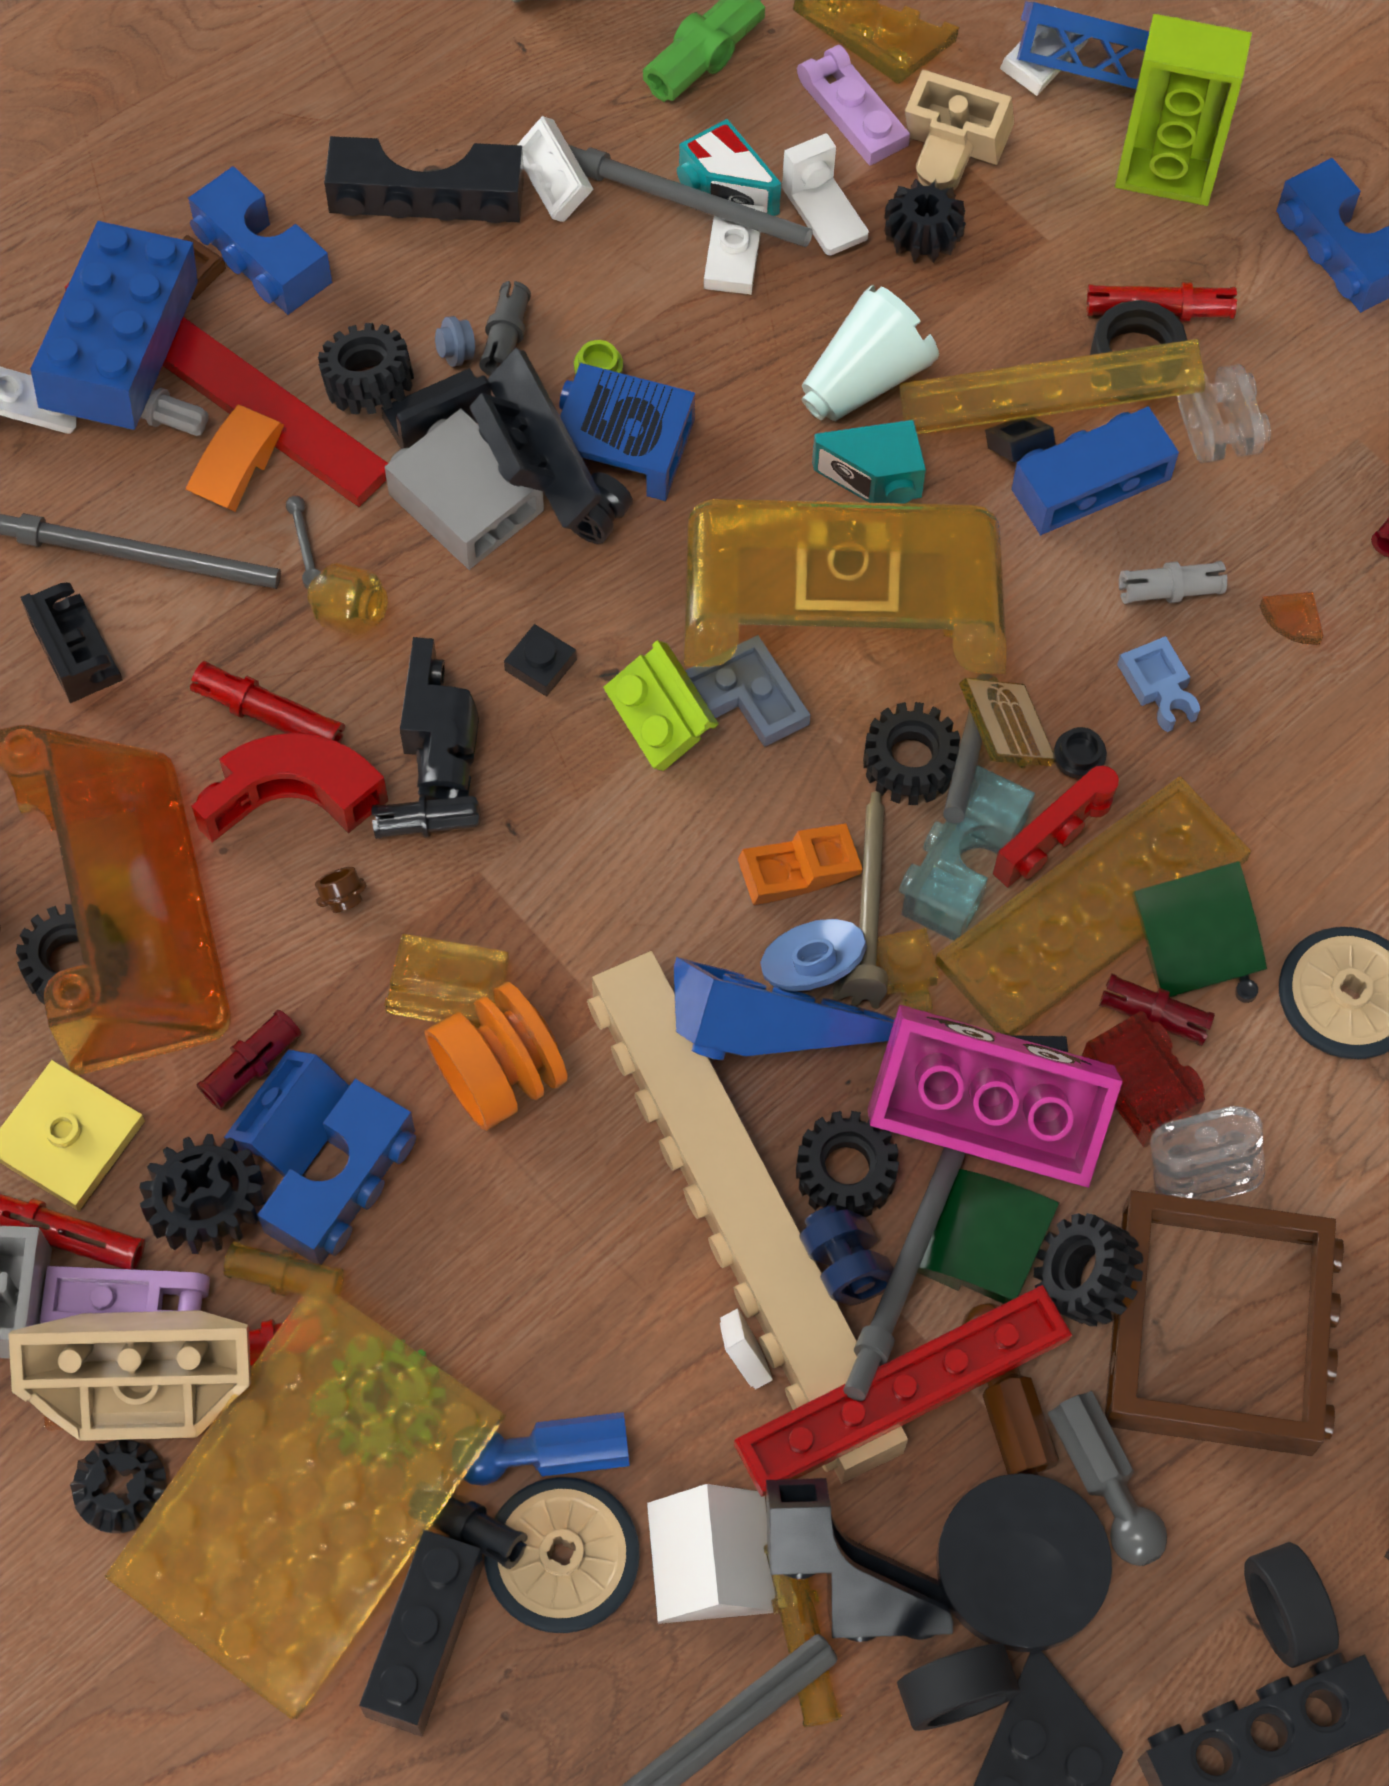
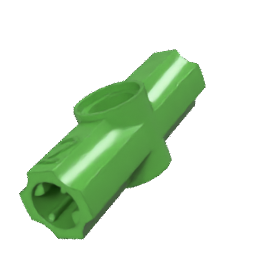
M719 0L703 16L697 12L687 16L678 27L673 43L643 69V80L649 86L651 93L662 102L666 100L673 101L704 72L708 71L711 74H716L722 70L732 57L735 44L765 18V6L760 0Z

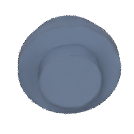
M455 316L445 317L441 328H437L435 332L436 349L438 355L441 358H445L451 367L461 366L464 360H471L474 357V333L469 321L458 320Z

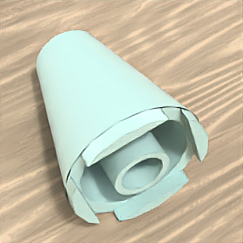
M871 285L863 292L803 382L802 388L806 395L802 398V402L817 419L823 420L827 417L832 421H837L931 366L939 356L935 340L931 334L924 340L921 338L915 328L921 320L900 298L882 286L875 291V286Z

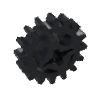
M207 1134L203 1144L200 1146H195L191 1138L186 1137L183 1139L184 1150L176 1153L173 1149L166 1147L163 1149L166 1162L163 1165L149 1163L147 1166L152 1181L140 1183L139 1188L144 1198V1201L140 1203V1207L146 1222H149L154 1236L157 1239L166 1236L171 1249L176 1250L184 1241H188L192 1254H199L203 1242L211 1241L214 1249L219 1251L223 1247L222 1237L229 1234L232 1238L240 1241L244 1238L240 1225L243 1222L257 1224L259 1221L254 1206L264 1205L266 1202L262 1189L265 1181L259 1165L255 1164L251 1151L245 1149L239 1152L235 1139L228 1138L219 1147L215 1142L213 1134ZM232 1175L239 1180L237 1192L232 1190L233 1184L230 1179ZM169 1195L173 1197L172 1203L175 1208L172 1213L167 1208Z

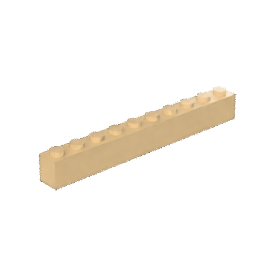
M649 951L593 976V998L587 1000L591 1015L600 1030L606 1027L609 1028L616 1044L611 1046V1051L622 1075L626 1076L632 1073L640 1091L635 1092V1099L647 1123L656 1120L664 1136L663 1139L659 1140V1145L668 1166L672 1171L678 1168L681 1169L689 1185L683 1188L693 1215L696 1219L705 1216L714 1234L708 1237V1241L721 1268L730 1265L739 1283L733 1289L743 1313L747 1318L755 1315L765 1335L760 1336L759 1341L769 1364L773 1369L781 1366L791 1386L786 1387L785 1392L792 1409L794 1410L846 1384L857 1358L854 1353L857 1341L836 1301L830 1298L820 1278L821 1272L806 1252L799 1238L800 1232L708 1057L691 1051L693 1043L676 1032L675 994L653 952ZM900 1426L822 1467L826 1472L834 1469L841 1484L904 1454L908 1438Z

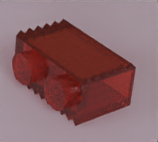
M1140 1011L1088 1041L1082 1057L1115 1066L1123 1081L1115 1108L1141 1145L1147 1147L1152 1142L1166 1136L1169 1132L1176 1130L1179 1126L1198 1116L1206 1099L1204 1097V1085L1199 1075L1189 1065H1181L1178 1058L1173 1055L1172 1041L1165 1028L1157 1021H1149L1146 1014Z

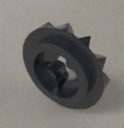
M120 1439L104 1444L96 1443L94 1449L84 1459L78 1460L77 1470L73 1481L70 1483L75 1509L83 1520L97 1530L117 1534L133 1531L154 1517L165 1498L167 1478L161 1460L145 1443ZM112 1466L122 1476L133 1474L134 1478L126 1484L130 1504L126 1505L123 1499L118 1498L114 1492L102 1494V1490L110 1484L107 1477L109 1474L107 1467Z

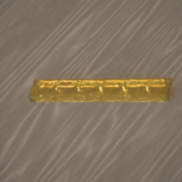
M1198 339L912 381L900 383L899 386L903 420H913L916 432L920 434L1205 392V379Z

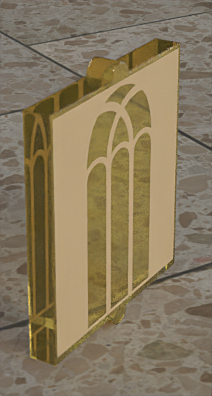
M994 676L989 680L965 677L959 682L991 761L1017 763L1021 768H1025L1028 764L1051 766L1055 763L1053 750L1025 684L998 681Z

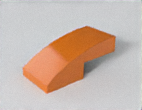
M238 404L210 441L185 490L236 512L255 467L265 470L284 424Z
M846 823L799 830L792 841L742 849L738 857L753 906L823 889L860 875L863 870Z

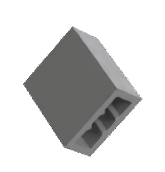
M459 409L448 419L437 421L422 439L410 448L399 450L391 458L388 465L385 466L389 495L468 570L544 511L543 491L524 486H514L501 476L498 470L499 464L489 444L484 441L479 433V425L462 409Z

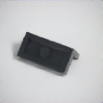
M468 368L405 396L401 402L397 400L392 402V408L384 410L381 407L382 418L401 449L410 448L427 434L433 424L441 419H448L459 409H462L477 423L469 406L481 393L492 396L491 384L485 375L476 378L471 369Z

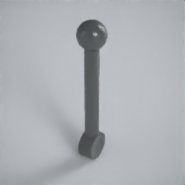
M293 495L286 501V509L293 515L305 566L302 580L306 589L316 591L323 585V576L321 571L315 568L303 517L306 503L302 497Z

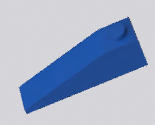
M676 957L674 964L676 1032L692 1042L691 1051L699 1055L724 1060L726 1052L742 1056H753L889 1040L895 1020L892 1016L829 998H822L821 1004L815 1003L816 998L799 991L783 990L778 986H773L772 992L766 991V985L744 978V974Z

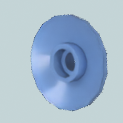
M839 919L815 920L796 926L778 936L766 948L760 961L764 979L772 986L781 987L783 990L803 991L824 987L849 974L862 961L867 945L863 931L852 922Z

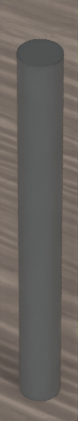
M981 674L976 678V680L996 682V679L990 674ZM990 687L987 689L989 701L993 700L995 689ZM973 694L943 812L945 820L954 824L961 823L965 818L986 730L985 721Z

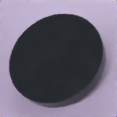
M1020 1473L989 1479L970 1490L960 1499L949 1514L942 1529L937 1547L936 1567L944 1599L955 1617L966 1629L989 1644H1004L1006 1650L1038 1652L1070 1641L1093 1620L1108 1593L1112 1574V1556L1108 1537L1101 1521L1081 1496L1053 1479L1034 1474Z

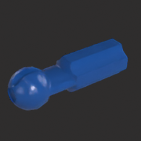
M624 1412L536 1422L530 1436L504 1439L499 1433L490 1428H473L466 1431L453 1447L454 1469L466 1482L485 1486L497 1481L508 1467L533 1465L543 1477L630 1466Z

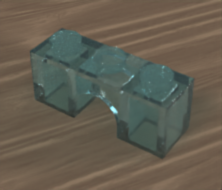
M977 765L964 820L957 824L948 821L942 824L936 821L923 845V850L928 852L921 866L912 863L907 870L899 887V892L905 895L901 915L959 943L983 901L988 881L987 877L968 868L961 860L960 855L976 848L987 849L998 854L1001 848L1021 832L1030 815L1035 792Z

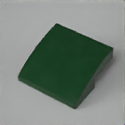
M1240 861L1136 890L1132 893L1148 945L1146 952L1157 987L1169 991V997L1267 969L1262 941Z
M959 1169L917 1273L957 1291L963 1285L1005 1304L1019 1297L1060 1202L997 1178Z

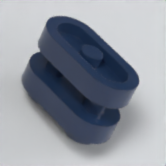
M832 1205L812 1213L805 1219L804 1223L807 1227L801 1232L799 1238L810 1259L829 1266L820 1275V1278L831 1299L852 1306L864 1303L884 1293L894 1268L888 1257L868 1250L877 1242L878 1238L866 1217L848 1209L837 1211L836 1207Z

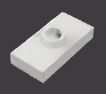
M1037 25L1031 53L1049 56L1064 46L1055 29ZM1065 32L1070 42L1080 36ZM1089 38L1074 47L1076 53L1087 44ZM1020 41L1004 58L1000 69L1038 96L1061 70L1016 59ZM1068 52L1057 58L1067 62L1071 61Z
M542 116L517 145H522L524 170L551 218L564 222L593 191V187L555 121Z
M742 204L764 212V206ZM714 216L704 274V289L752 295L761 232Z

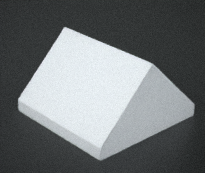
M705 1484L647 1503L658 1624L777 1612L773 1575L770 1574L767 1549L765 1496L761 1497L758 1491Z

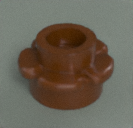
M343 867L334 870L315 882V887L320 896L316 899V903L320 907L329 905L333 913L349 910L362 901L360 894L366 889L367 884L363 878L358 877L354 867Z

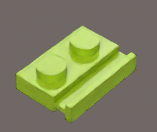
M657 640L652 644L653 649L645 656L639 655L603 688L653 769L665 771L702 739L700 736L709 728L714 729L719 723L668 643Z

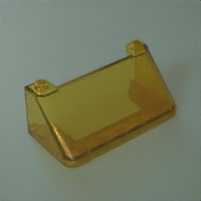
M746 499L704 500L692 510L687 525L684 666L712 667L722 665L730 660L737 649L739 624L943 629L942 634L952 638L954 656L962 667L976 673L1006 674L1007 641L999 522L994 514L986 508L975 505Z

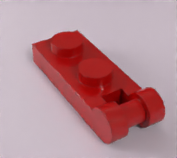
M1102 765L1092 768L998 851L993 875L1007 888L1021 876L1026 880L1033 877L1048 860L1047 853L1058 843L1063 847L1067 846L1081 833L1085 827L1084 820L1087 817H1102L1109 812L1119 783L1117 773L1108 766Z

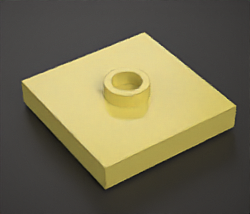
M51 1060L0 1128V1163L72 1208L80 1211L144 1124L145 1120L141 1113Z

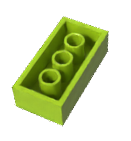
M1153 14L1114 188L1208 206L1241 88L1252 32L1185 20L1178 17Z

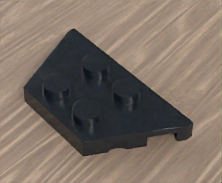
M1042 1651L1029 1652L1017 1680L1021 1692L1008 1702L973 1786H1110L1123 1751Z

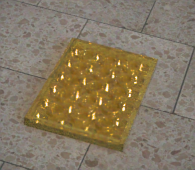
M314 1279L252 1366L250 1386L240 1396L236 1394L231 1396L104 1577L291 1720L298 1719L418 1545L423 1529H429L498 1429L506 1414L320 1281Z

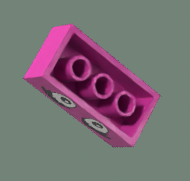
M899 1004L867 1110L870 1126L1089 1188L1123 1081L1113 1065Z

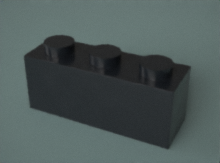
M423 1529L359 1704L366 1718L423 1737L484 1565L480 1548Z

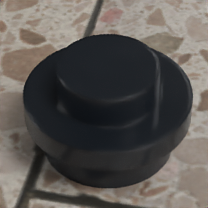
M1085 727L1073 728L1063 733L1057 739L1053 751L1057 767L1067 776L1081 779L1096 766H1104L1107 756L1106 747L1101 737L1095 731Z

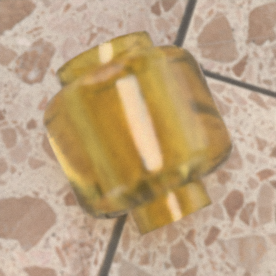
M332 563L325 567L311 581L308 588L307 598L311 605L313 617L320 626L351 635H363L382 621L387 610L388 595L386 589L382 586L380 578L371 570L341 563Z

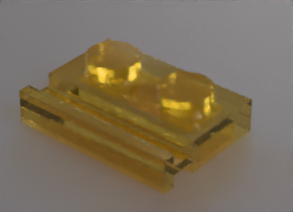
M402 933L390 979L388 997H386L384 1003L385 1011L388 1014L433 1022H440L453 1013L460 1012L476 1028H479L481 1025L475 1010V1000L482 996H487L497 1006L494 999V989L505 981L509 954L506 951Z

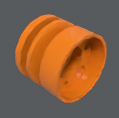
M505 982L494 989V999L497 1006L487 996H482L475 1000V1010L481 1025L479 1028H476L462 1013L455 1012L425 1030V1038L429 1049L449 1087L472 1120L482 1130L486 1131L518 1112V1104L512 1085L516 1084L531 1099L538 1100L544 1096V1087L541 1079L550 1088H557L567 1082L568 1079L564 1061L558 1051L557 1042L548 1024L539 1011L530 1004L520 990L511 982Z

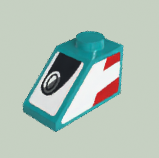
M728 119L679 144L677 175L681 184L739 204L764 206V212L773 216L780 214L781 182Z
M913 420L814 434L812 464L814 471L869 503L903 504L912 499L922 498L926 468Z

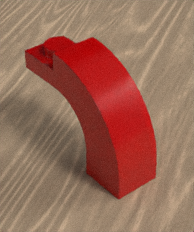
M288 733L252 740L219 758L225 779L221 782H214L203 789L191 807L198 829L213 843L257 807L276 799L299 798L313 802L328 812L348 834L372 815V805H384L389 800L384 776L364 757L351 748L321 736Z

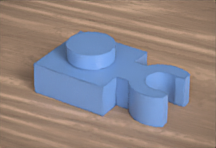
M1166 636L1120 654L1117 664L1141 706L1153 701L1156 702L1159 707L1157 721L1166 732L1173 730L1176 719L1170 711L1172 709L1184 711L1190 722L1197 720L1200 711L1199 703L1191 693L1183 691V689L1188 687L1191 677Z

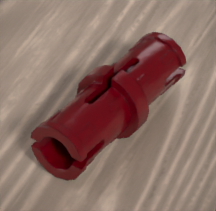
M1111 973L1106 983V989L1126 997L1123 998L1104 990L1099 1002L1100 1007H1107L1143 1021V1027L1153 1032L1158 1027L1193 1041L1199 1046L1204 1044L1208 1036L1206 1030L1188 1022L1210 1030L1215 1013L1206 1012L1169 997L1170 992L1162 988H1158L1157 992H1154Z
M276 1010L273 1016L245 1042L238 1040L230 1047L232 1054L203 1081L196 1084L197 1088L213 1106L222 1110L225 1104L254 1077L261 1079L269 1072L267 1065L296 1038L298 1039L302 1032L288 1015L281 1010Z

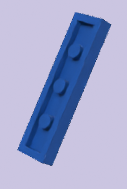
M1025 1L1021 21H1025L1026 24L1016 59L1133 89L1137 88L1139 78L1128 77L1119 59L1134 49L1145 52L1149 31L1036 2ZM1037 25L1055 29L1064 46L1049 56L1031 53ZM1065 32L1080 36L1070 42ZM1088 38L1100 40L1108 55L1107 59L1092 68L1083 66L1074 50V47ZM1110 43L1123 46L1124 48L1115 53ZM1068 52L1073 63L1057 58ZM1113 64L1118 74L1106 72L1102 69Z

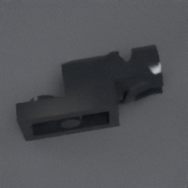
M413 637L400 734L404 754L416 755L418 795H425L427 800L469 796L471 776H469L470 766L474 762L479 714L469 690L443 686L445 660L436 658L434 639Z

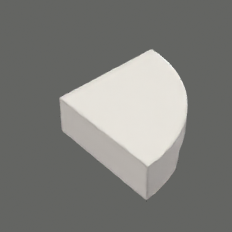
M738 1308L721 1317L720 1327L725 1350L750 1387L753 1386L756 1390L772 1381V1375L762 1350Z

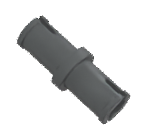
M506 281L501 285L495 313L489 316L485 326L488 338L479 367L489 376L498 368L499 363H502L516 348V345L523 340L525 334L523 319L527 304L531 298V291L527 286L517 281H514L511 296L509 295L510 281Z

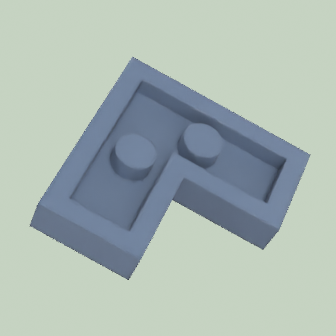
M759 635L685 670L715 718L739 707L764 747L810 725V713Z

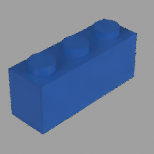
M1148 406L1134 413H1120L1107 424L1089 432L1086 430L1075 432L1063 443L1046 450L1035 449L1027 453L1016 464L1011 490L1041 536L1171 480L1179 451Z

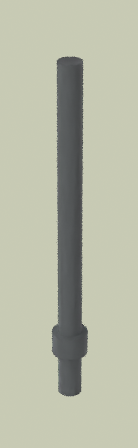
M568 144L586 177L598 181L607 178L805 248L811 241L813 233L811 228L612 160L607 152L592 147L583 150Z
M23 513L20 517L0 514V534L16 537L17 542L20 544L40 547L42 543L274 589H277L280 583L281 569L50 524L46 523L45 517Z
M944 1147L870 1326L862 1328L854 1347V1353L857 1358L843 1389L844 1393L853 1400H865L878 1367L887 1363L895 1343V1339L892 1336L893 1330L966 1155L964 1152Z

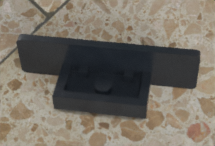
M515 348L488 378L494 396L481 393L469 407L479 425L481 437L489 444L499 464L498 470L501 476L514 486H524L543 491L562 527L573 530L599 503L601 493L529 357L524 350Z

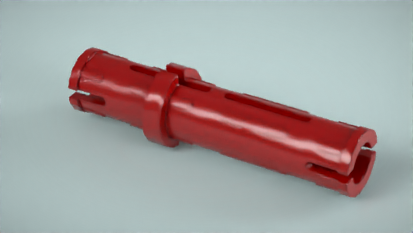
M1182 282L1180 287L1101 286L1088 284L1086 302L1088 306L1086 312L1087 316L1104 315L1108 309L1122 302L1142 300L1157 303L1168 309L1176 317H1179L1180 322H1190L1191 317L1234 319L1237 309V299L1234 297L1237 296L1236 287H1193L1192 282Z
M202 661L192 676L191 681L193 683L190 684V691L229 707L230 713L240 718L247 715L286 734H311L339 743L343 738L344 734L340 732L345 730L344 723L329 717L327 718L294 701L274 694L260 687L259 681L246 676L243 679L234 676L207 661Z
M0 1194V1226L39 1227L52 1247L118 1268L137 1269L144 1252L145 1239L135 1238L90 1221H84L47 1209L44 1201L35 1198L26 1202ZM11 1213L48 1224L50 1228L48 1230L11 1217ZM70 1231L104 1242L106 1247L104 1248L67 1236L66 1232Z

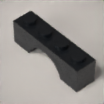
M330 136L324 180L329 213L347 216L377 215L394 218H438L444 221L458 219L487 221L490 223H520L524 184L522 145L474 143L465 157L456 164L438 171L420 172L406 169L393 162L383 151L378 138Z

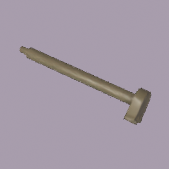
M876 791L871 793L870 803L866 806L859 928L863 931L867 948L862 961L849 974L835 982L833 987L834 1000L852 996L851 1004L856 1006L862 1000L867 999L870 1001L871 1007L875 1009L880 1007V1002L886 995L888 986L886 971L876 966L885 809L884 805L881 804V793Z

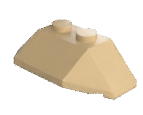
M200 1310L82 1313L12 1330L8 1334L12 1392L25 1402L28 1400L47 1418L79 1441L197 1438L251 1384L249 1325Z

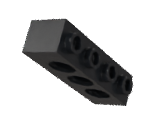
M1341 1652L1309 1667L1313 1677L1293 1686L1289 1676L1283 1677L1256 1690L1260 1700L1239 1710L1235 1700H1232L1202 1714L1206 1724L1185 1734L1181 1725L1177 1724L1149 1737L1147 1740L1151 1749L1147 1750L1137 1761L1149 1786H1269L1389 1731V1701L1365 1654L1347 1662ZM1307 1698H1318L1328 1705L1332 1715L1329 1727L1318 1726L1309 1719L1305 1709ZM1262 1721L1273 1727L1278 1736L1276 1751H1266L1255 1744L1251 1736L1253 1722ZM1198 1746H1212L1220 1752L1224 1760L1222 1775H1209L1199 1767L1196 1760Z

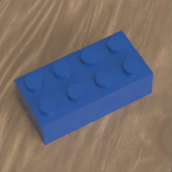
M97 221L30 368L38 408L132 430L136 429L198 283L193 242Z

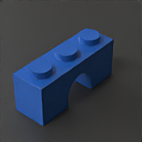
M1330 158L1286 180L1276 212L1279 214L1282 224L1288 230H1292L1305 245L1311 259L1315 263L1320 264L1334 280L1339 293L1349 299L1361 313L1389 299V226L1368 234L1355 232L1345 226L1346 223L1351 221L1361 191L1333 158Z
M234 166L188 197L193 217L190 225L195 235L203 244L209 245L211 243L215 246L234 273H243L252 281L259 296L268 304L274 302L289 315L332 283L328 253L297 224H294L277 236L263 237L257 235L270 225L265 195Z
M357 1079L353 1080L323 1122L328 1142L349 1156L343 1171L330 1180L312 1181L290 1169L257 1214L265 1234L319 1267L329 1254L336 1256L344 1248L352 1233V1226L350 1224L361 1208L368 1210L373 1206L385 1184L382 1178L393 1162L401 1164L406 1159L416 1141L411 1112Z

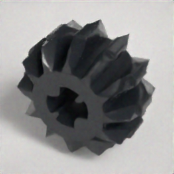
M916 178L910 189L898 186L897 191L894 193V199L889 200L884 214V219H886L884 230L886 240L894 242L896 254L910 251L913 262L920 255H927L933 263L939 257V252L948 255L952 254L953 249L956 247V242H960L961 237L964 236L966 225L964 222V201L955 199L956 195L954 194L953 187L940 190L936 179L929 186H923Z

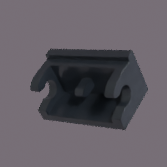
M66 582L54 585L33 595L28 593L21 596L20 599L29 622L69 703H72L123 681L81 595L70 596L75 591L71 583ZM66 597L64 600L56 602L57 600Z

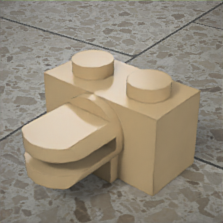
M922 69L905 109L910 138L925 142L916 163L918 181L923 186H929L936 179L940 190L953 187L955 190L970 157L997 165L1014 125L1012 97Z

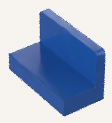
M288 1049L224 1138L226 1140L228 1138L235 1139L238 1151L249 1149L252 1154L261 1156L283 1177H285L290 1169L302 1176L328 1140L323 1122L350 1085L316 1054Z

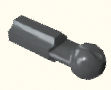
M1090 1391L1076 1395L1060 1403L1056 1408L1048 1412V1416L1088 1494L1104 1497L1114 1516L1110 1532L1114 1551L1122 1560L1136 1566H1145L1156 1561L1162 1556L1166 1548L1167 1532L1165 1524L1155 1512L1137 1505L1127 1486L1134 1471L1093 1392Z

